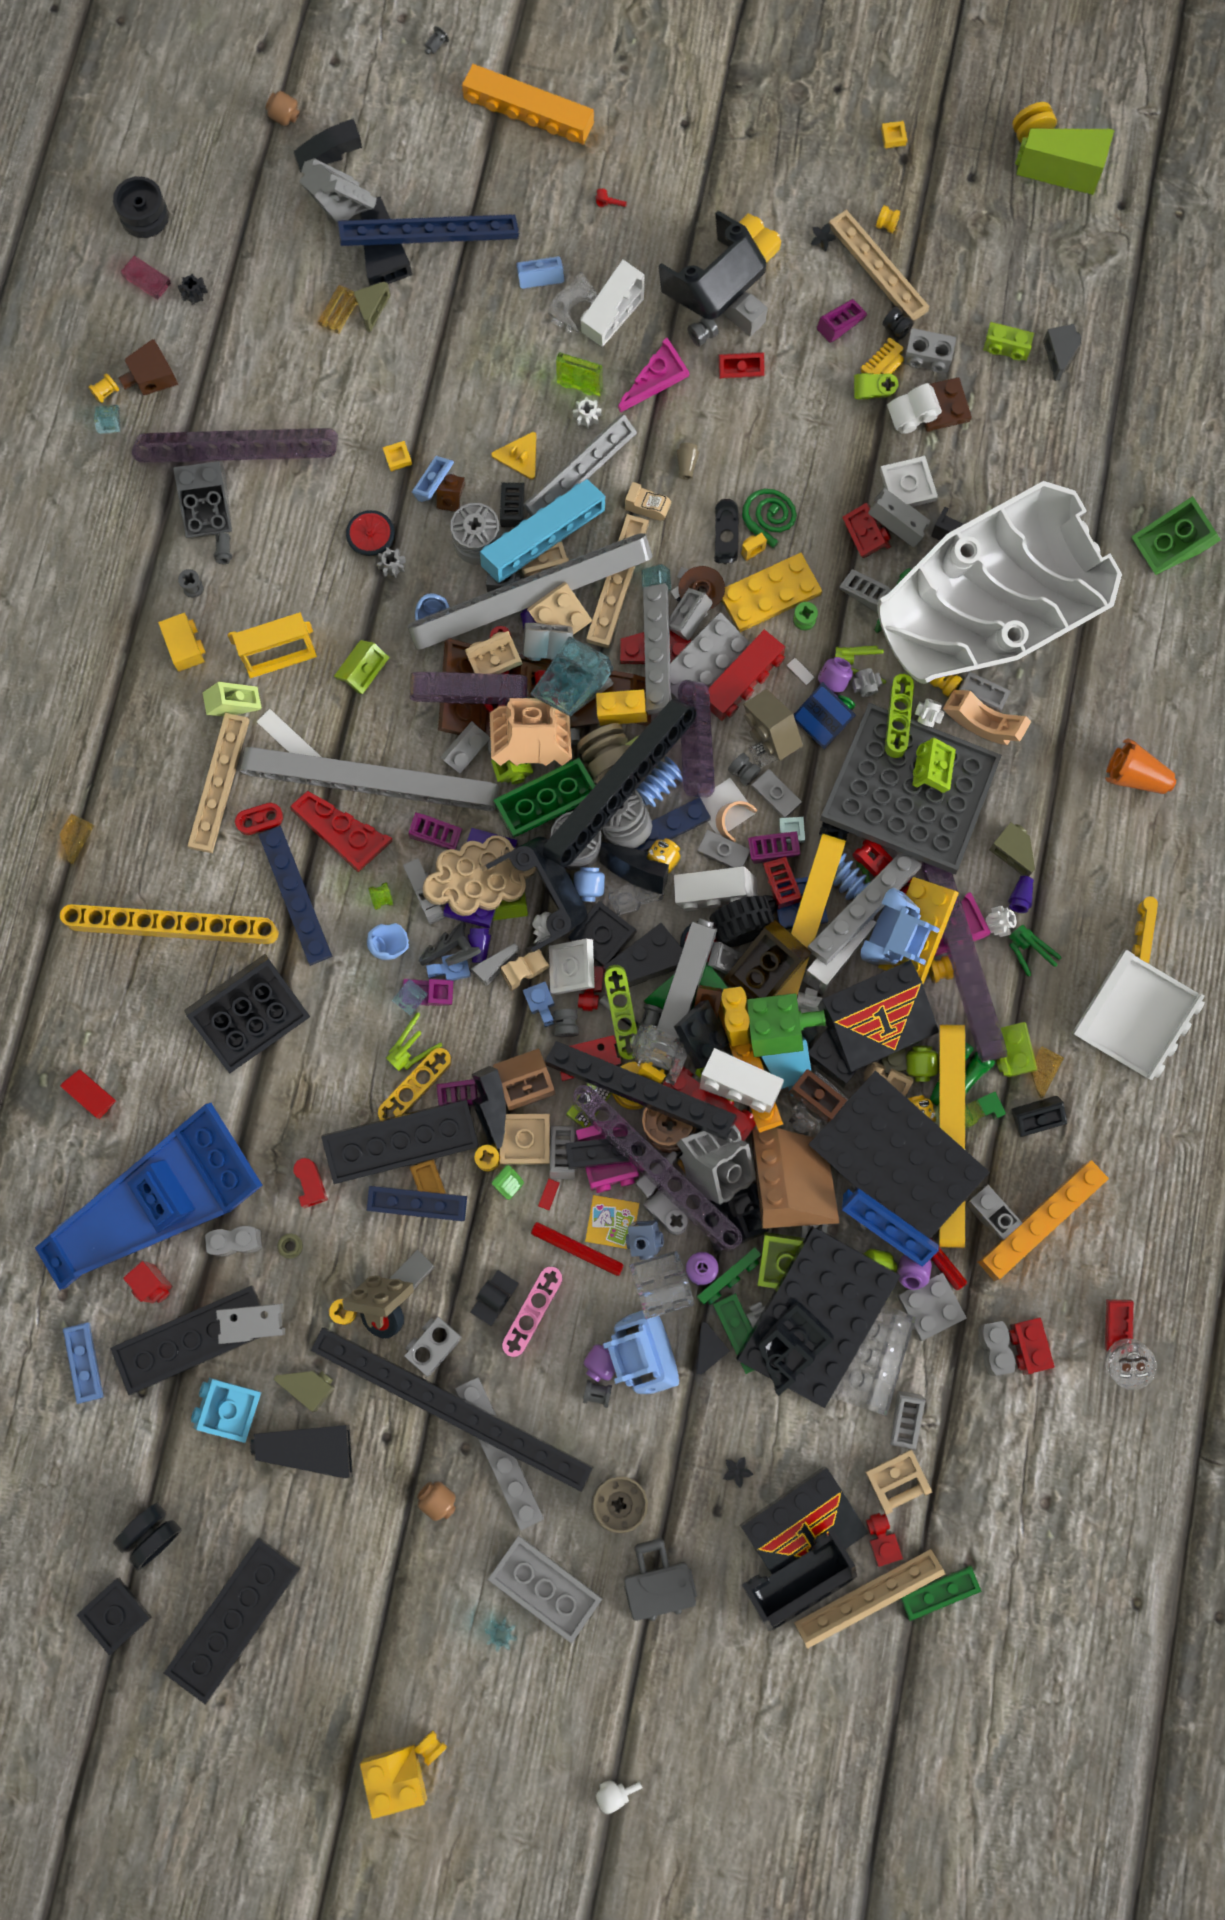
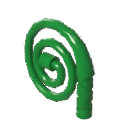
M775 489L757 490L746 499L742 507V518L751 533L756 536L762 533L767 539L766 543L774 549L779 541L760 526H757L758 524L751 519L749 515L751 501L763 494H773L784 500L791 509L792 517L787 525L772 527L766 524L761 517L763 505L773 503L768 508L766 517L769 522L777 525L784 523L788 518L789 511L786 504L775 497L765 498L759 502L756 507L757 521L764 529L770 532L780 533L789 530L795 524L797 517L796 508L790 498ZM780 506L783 510V516L780 519H774L772 516L780 510Z

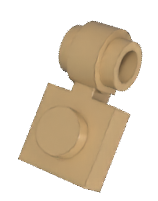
M873 1062L867 1066L864 1071V1081L876 1070L904 1096L907 1095L913 1083V1078L893 1068L886 1075L884 1072L886 1068L878 1062Z

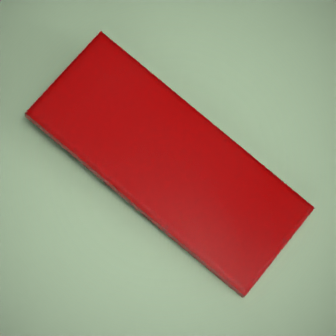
M548 1178L538 1204L539 1207L550 1211L560 1182Z

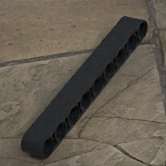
M678 699L670 700L544 845L543 855L562 867L571 865L694 723L697 716L696 708Z

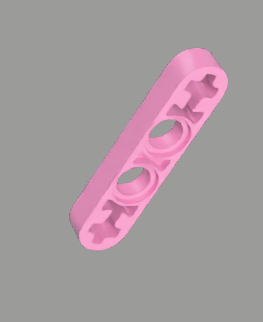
M547 1267L540 1273L503 1340V1350L508 1356L518 1357L525 1351L562 1283V1274L557 1268ZM553 1271L556 1273L555 1277L558 1281L556 1284L553 1282L550 1284L548 1290H553L551 1295H548L546 1291L537 1289L539 1284L544 1287L547 1279L544 1277L545 1274H551ZM537 1293L543 1294L546 1298V1303L541 1308H536L532 1305V1297ZM523 1316L532 1317L534 1324L530 1330L525 1331L520 1328L519 1321ZM516 1328L520 1333L528 1335L526 1340L521 1337L518 1345L521 1346L520 1350H514L511 1353L509 1351L510 1346L507 1343L509 1340H515L517 1334H513V1331Z

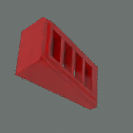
M782 857L763 863L777 908L780 909L801 902L802 897L787 858ZM779 865L784 867V869L771 872L770 869ZM786 873L787 877L779 880L774 879L775 876ZM789 882V886L778 889L777 885ZM792 890L793 894L781 897L780 893Z

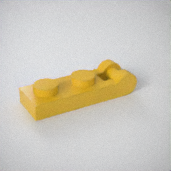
M1152 896L1146 897L1137 907L1141 917L1135 926V935H1138L1137 944L1133 945L1131 952L1146 963L1150 961L1158 907L1157 899Z

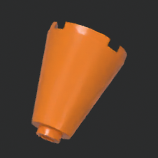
M1127 738L1122 741L1125 743L1122 749L1117 747L1109 761L1106 772L1110 773V777H1105L1106 781L1114 785L1159 794L1171 792L1177 781L1175 773L1134 740Z

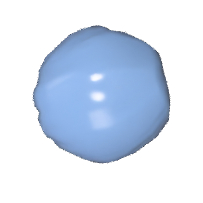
M435 593L425 594L416 605L415 621L449 608L447 600Z
M397 923L377 925L369 931L367 936V947L370 953L381 960L396 959L409 948L407 933Z

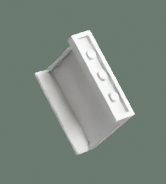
M1123 950L1072 1031V1034L1144 1077L1153 1080L1154 1077L1158 1078L1165 1068L1163 1062L1166 1057H1171L1178 1048L1176 1041L1179 1036H1185L1190 1029L1191 1023L1189 1020L1193 1014L1198 1015L1205 1004L1202 1001L1204 995L1197 993L1139 959L1130 951Z

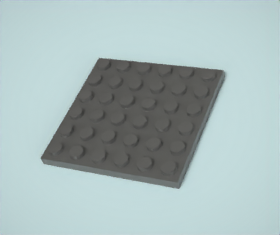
M869 703L820 821L956 875L1002 755L911 719L907 750L902 757L892 758L885 752L888 710ZM901 722L892 723L895 729H904V725ZM933 737L956 749L950 790L945 793L927 784L917 788L912 785L917 748L920 744ZM896 738L894 741L896 749L900 748L898 747L899 738Z

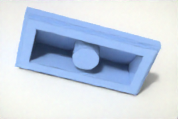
M559 256L516 263L519 283L522 289L564 282L563 266Z
M439 456L434 457L412 491L418 501L423 502L431 499L454 464L453 460Z

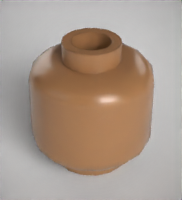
M278 91L276 94L272 93L265 106V109L268 110V117L282 126H287L290 122L295 123L300 114V111L297 110V100L283 91Z
M428 1482L417 1496L419 1499L418 1508L434 1521H438L443 1517L448 1519L456 1509L454 1506L455 1494L442 1482Z

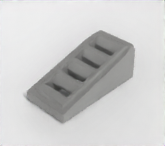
M853 569L839 586L840 590L877 614L879 599L889 594L892 590L886 585ZM855 578L858 581L852 588L849 584ZM861 583H862V584H864L865 586L863 587V589H862L861 592H860V591H858L857 589H858V587H859V586L861 585ZM870 588L872 592L868 596L865 593ZM876 593L880 595L877 600L873 598Z
M515 943L474 966L471 969L472 973L485 986H488L501 973V967L513 961L520 954L519 947Z
M551 1126L550 1179L572 1180L575 1178V1169L568 1170L567 1159H555V1156L566 1157V1149H555V1146H565L566 1143L575 1142L576 1127ZM556 1136H570V1140H557Z
M675 1151L671 1152L636 1181L637 1188L647 1199L652 1196L675 1163L678 1156Z
M898 1391L890 1442L892 1446L916 1450L925 1405L923 1395ZM904 1402L915 1403L916 1407L906 1406ZM906 1412L915 1415L914 1418L902 1416V1413ZM900 1423L912 1424L913 1429L901 1427ZM898 1434H909L912 1437L911 1439L898 1437Z

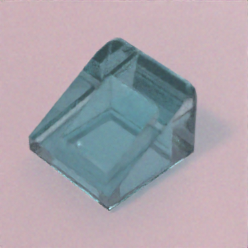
M119 405L96 407L94 422L99 434L120 432Z
M663 564L643 569V587L666 583L668 591H670V569Z
M409 979L392 1001L411 1016L427 997L428 993Z

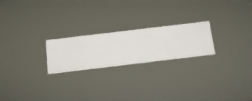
M271 709L257 721L289 753L321 757Z

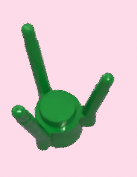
M1021 925L1009 936L1012 941L1009 946L1015 952L1028 977L1031 976V972L1019 950L1020 947L1025 950L1031 945L1053 967H1056L1057 963L1044 950L1058 960L1062 958L1061 955L1035 936L1024 925Z

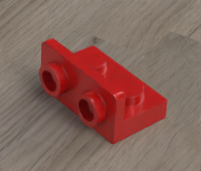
M867 503L842 517L862 558H866L883 547L888 550L891 548L889 540L892 539L887 528H882L880 522L868 514L871 506Z
M1041 1317L1010 1325L1011 1330L1008 1331L1009 1339L1012 1346H1016L1018 1355L1015 1356V1361L1019 1371H1023V1375L1055 1368Z

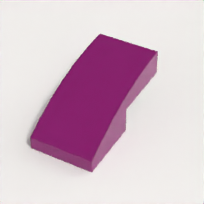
M403 979L401 1005H452L453 980L429 979L426 981Z

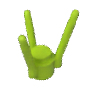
M876 645L836 647L835 657H841L847 660L850 665H854V655L883 654L884 650L878 649ZM851 668L852 671H853V674H855V673H857L858 671H860V670ZM881 678L882 684H886V680Z
M419 1012L414 1015L396 1044L388 1051L390 1054L386 1059L398 1071L403 1067L408 1070L413 1064L428 1056L431 1051L442 1047V1043H438L409 1060L411 1054L407 1050L421 1035V1031H417L403 1047L401 1044L420 1017Z

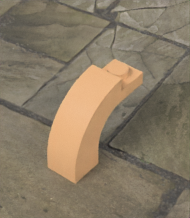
M953 690L943 707V710L965 729L986 740L1003 745H1008L1010 741H1021L1031 723L1027 716L1003 714L987 707L971 691Z

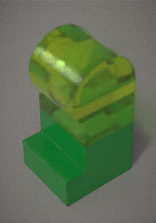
M996 1092L965 1105V1128L972 1127L979 1119L990 1114L994 1120L1006 1114Z

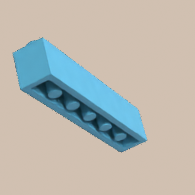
M588 479L580 484H576L570 491L562 496H558L554 502L545 508L539 509L536 514L527 520L521 521L511 531L505 532L495 542L486 545L480 551L481 567L498 583L502 582L604 512L605 495Z

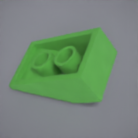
M1193 496L1131 536L1155 575L1201 554L1221 541Z

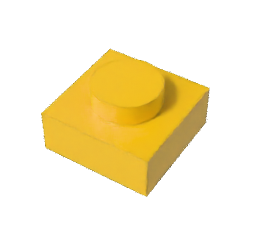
M904 121L882 123L881 133L884 148L906 146L907 135Z
M405 441L383 447L390 472L412 465Z
M762 533L757 536L752 535L743 542L741 555L745 561L765 550L767 539Z

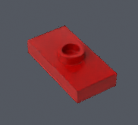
M1106 1299V1351L1132 1352L1133 1300Z

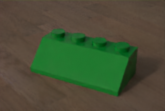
M577 758L494 799V803L507 831L515 838L576 808L596 785L580 758Z

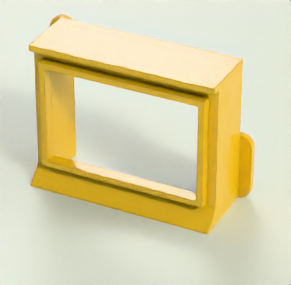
M301 612L240 632L233 631L227 634L231 644H235L238 655L247 669L250 679L317 657L310 637V633L313 632L312 626L309 621L304 622ZM302 638L305 641L307 649L254 666L250 664L248 658L250 655Z

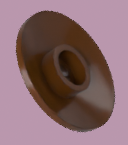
M697 566L689 569L684 573L679 582L678 590L681 599L688 588L697 591L705 589L706 595L713 602L710 609L716 607L725 594V583L718 571L708 566Z

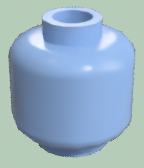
M580 867V871L574 873L573 885L579 896H581L582 901L595 902L596 897L603 896L605 875L599 872V868Z

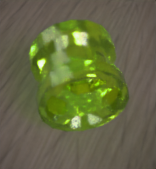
M387 882L382 883L380 887H368L375 910H379L383 905H394Z

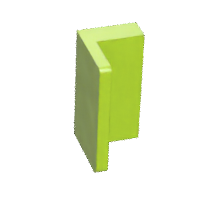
M360 640L334 677L337 680L348 683L357 693L363 694L390 657L375 643Z

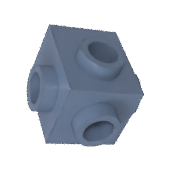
M658 1220L634 1221L628 1226V1234L626 1235V1246L631 1251V1257L639 1256L640 1260L654 1258V1255L664 1245L663 1233L659 1232Z

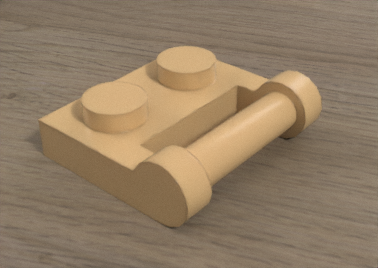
M911 1449L865 1472L886 1515L892 1513V1509L922 1494L926 1496L932 1493L927 1479ZM914 1478L917 1479L918 1485L887 1499L886 1492Z

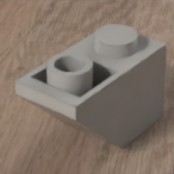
M989 1185L983 1187L965 1203L979 1221L1002 1240L1022 1224Z

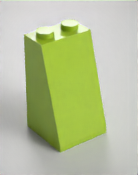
M1030 129L1028 138L1023 137L1015 161V165L1019 166L1016 175L1094 195L1106 163L1114 130Z

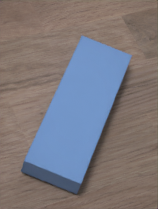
M87 1322L63 1328L76 1403L81 1404L104 1398L90 1323Z

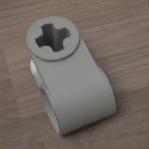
M660 1188L643 1204L651 1216L658 1220L669 1233L681 1235L687 1229L688 1219L686 1214L676 1205L675 1201L664 1189ZM674 1217L676 1220L681 1218L682 1227L679 1228L677 1225L672 1227V1218Z

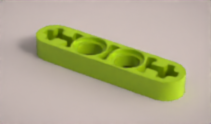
M907 674L896 675L890 688L885 752L892 758L902 757L907 750L909 742L914 681ZM900 683H903L905 687L903 694H899L901 689ZM903 702L906 705V709H897L894 703ZM901 722L904 725V729L897 730L893 727L892 723ZM896 738H899V740H898V747H900L899 749H896V748H895V745H894V741H895Z
M612 965L605 971V985L619 1054L623 1058L634 1059L640 1052V1042L627 974L622 966ZM613 971H617L618 975L623 976L619 978L620 988L615 989L614 980L608 978L612 976ZM618 994H622L627 998V1003L622 1007H618L613 1003V998ZM621 1018H628L632 1025L627 1030H621L617 1025L618 1021ZM628 1035L630 1036L631 1045H636V1047L632 1048L631 1053H628L627 1049H622L626 1047L625 1036Z

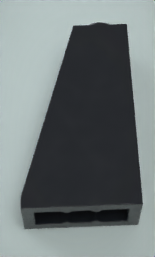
M380 196L377 197L373 209L360 212L361 220L390 219ZM402 244L363 245L369 286L381 282L391 284L412 276L410 262Z
M350 1425L254 1434V1439L250 1441L251 1455H255L256 1461L339 1478L353 1477Z

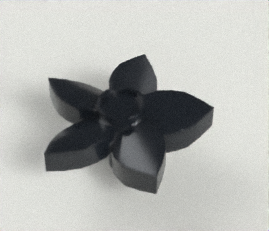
M830 223L824 225L822 229L820 227H813V233L816 237L812 240L811 245L821 243L822 249L827 251L828 241L837 239L834 234L829 233L831 230Z
M745 1457L739 1459L737 1465L732 1460H726V1465L730 1471L725 1474L723 1479H734L736 1485L741 1488L743 1477L754 1475L749 1469L744 1468L746 1465Z

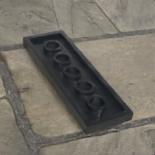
M467 1098L321 1136L333 1184L479 1147Z
M251 1285L111 1347V1352L127 1394L133 1395L259 1339L253 1338L251 1341L219 1344L218 1335L221 1332L220 1319H217L216 1310L261 1305L254 1286Z
M258 1538L164 1671V1674L206 1705L301 1568L264 1540Z

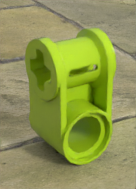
M855 374L854 399L889 397L898 389V379L893 374ZM886 380H888V384H892L888 391H886V387H882Z

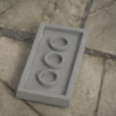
M721 612L670 662L671 696L693 707L702 699V695L750 645V642Z
M520 1535L488 1578L491 1583L570 1643H573L603 1599Z

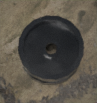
M134 176L125 179L117 186L113 195V204L123 228L130 235L137 238H149L157 235L165 228L168 223L169 212L161 190L153 180Z
M158 1502L133 1519L113 1542L121 1553L134 1549L130 1554L129 1562L137 1571L155 1559L182 1531L174 1520L166 1521L160 1525L165 1519L166 1511Z

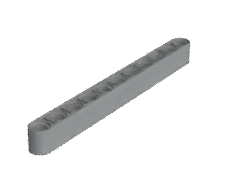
M640 533L416 620L407 626L415 648H427L448 638L529 608L563 582H566L571 590H575L646 562L653 557L646 534Z
M254 747L244 748L240 767L241 773L253 777L484 811L495 810L494 799L497 798L499 790L497 784L487 781Z

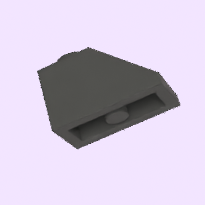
M1074 324L1048 329L1044 337L1043 343L1055 381L1060 380L1081 345V335L1076 331Z

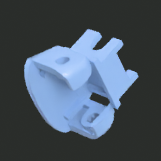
M891 888L886 892L881 904L885 906L878 917L870 940H865L863 944L861 958L863 961L873 965L897 964L899 960L902 961L904 956L924 965L926 960L919 958L930 931L938 933L940 928L920 920V908L904 892Z
M650 1307L630 1314L618 1321L614 1327L615 1334L611 1336L612 1341L603 1344L604 1349L608 1348L617 1375V1378L614 1379L615 1384L625 1381L626 1386H631L633 1391L638 1394H654L678 1386L679 1375L675 1358L657 1310L654 1307ZM639 1325V1332L627 1335L626 1329ZM652 1372L656 1379L642 1383L641 1376Z

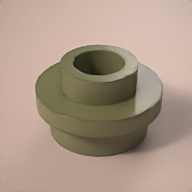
M285 1234L278 1241V1252L284 1258H296L302 1252L303 1242L295 1234ZM289 1242H294L295 1248L292 1251H288L286 1248Z

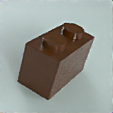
M809 1069L803 1073L789 1091L791 1095L827 1123L834 1118L847 1101Z

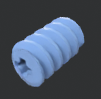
M667 756L664 758L665 762L660 761L657 765L658 768H654L651 771V775L649 774L636 789L642 797L645 806L649 804L655 808V798L663 801L661 792L667 795L670 794L667 786L676 788L675 779L680 782L684 781L678 766Z
M844 853L841 855L833 885L841 884L839 892L844 893L848 891L845 899L850 900L855 899L870 882L863 883L866 878L865 874L857 876L860 870L859 867L851 870L850 867L854 861L851 860L845 863L844 860L847 854Z

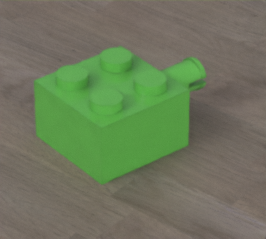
M796 993L747 999L754 1057L804 1051L801 1030H804L803 1028L826 1026L824 1010L806 1013L799 1011Z

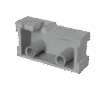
M883 488L875 497V503L869 509L868 514L914 548L924 537L925 533L923 531L928 527L930 520L909 504L904 503L886 488Z
M419 858L404 864L403 867L429 925L445 919L441 909L442 905L431 904L423 895L424 880L429 875L427 872H424Z
M283 1303L216 1310L217 1319H220L221 1334L218 1335L219 1344L251 1341L253 1338L284 1335L285 1327L282 1328L281 1313L284 1312ZM264 1311L268 1313V1317L264 1316Z

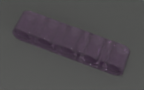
M413 672L410 674L409 698L416 702L508 704L510 698H527V677L513 674Z
M684 680L678 688V700L695 707L697 716L694 723L681 737L683 787L688 796L708 798L715 789L709 688L703 682Z

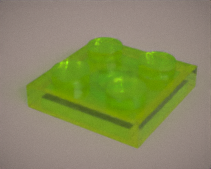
M559 352L556 358L557 383L568 389L581 390L587 395L600 396L603 389L602 365Z

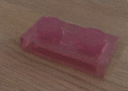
M133 256L121 270L122 277L157 300L171 284L168 277L136 256Z

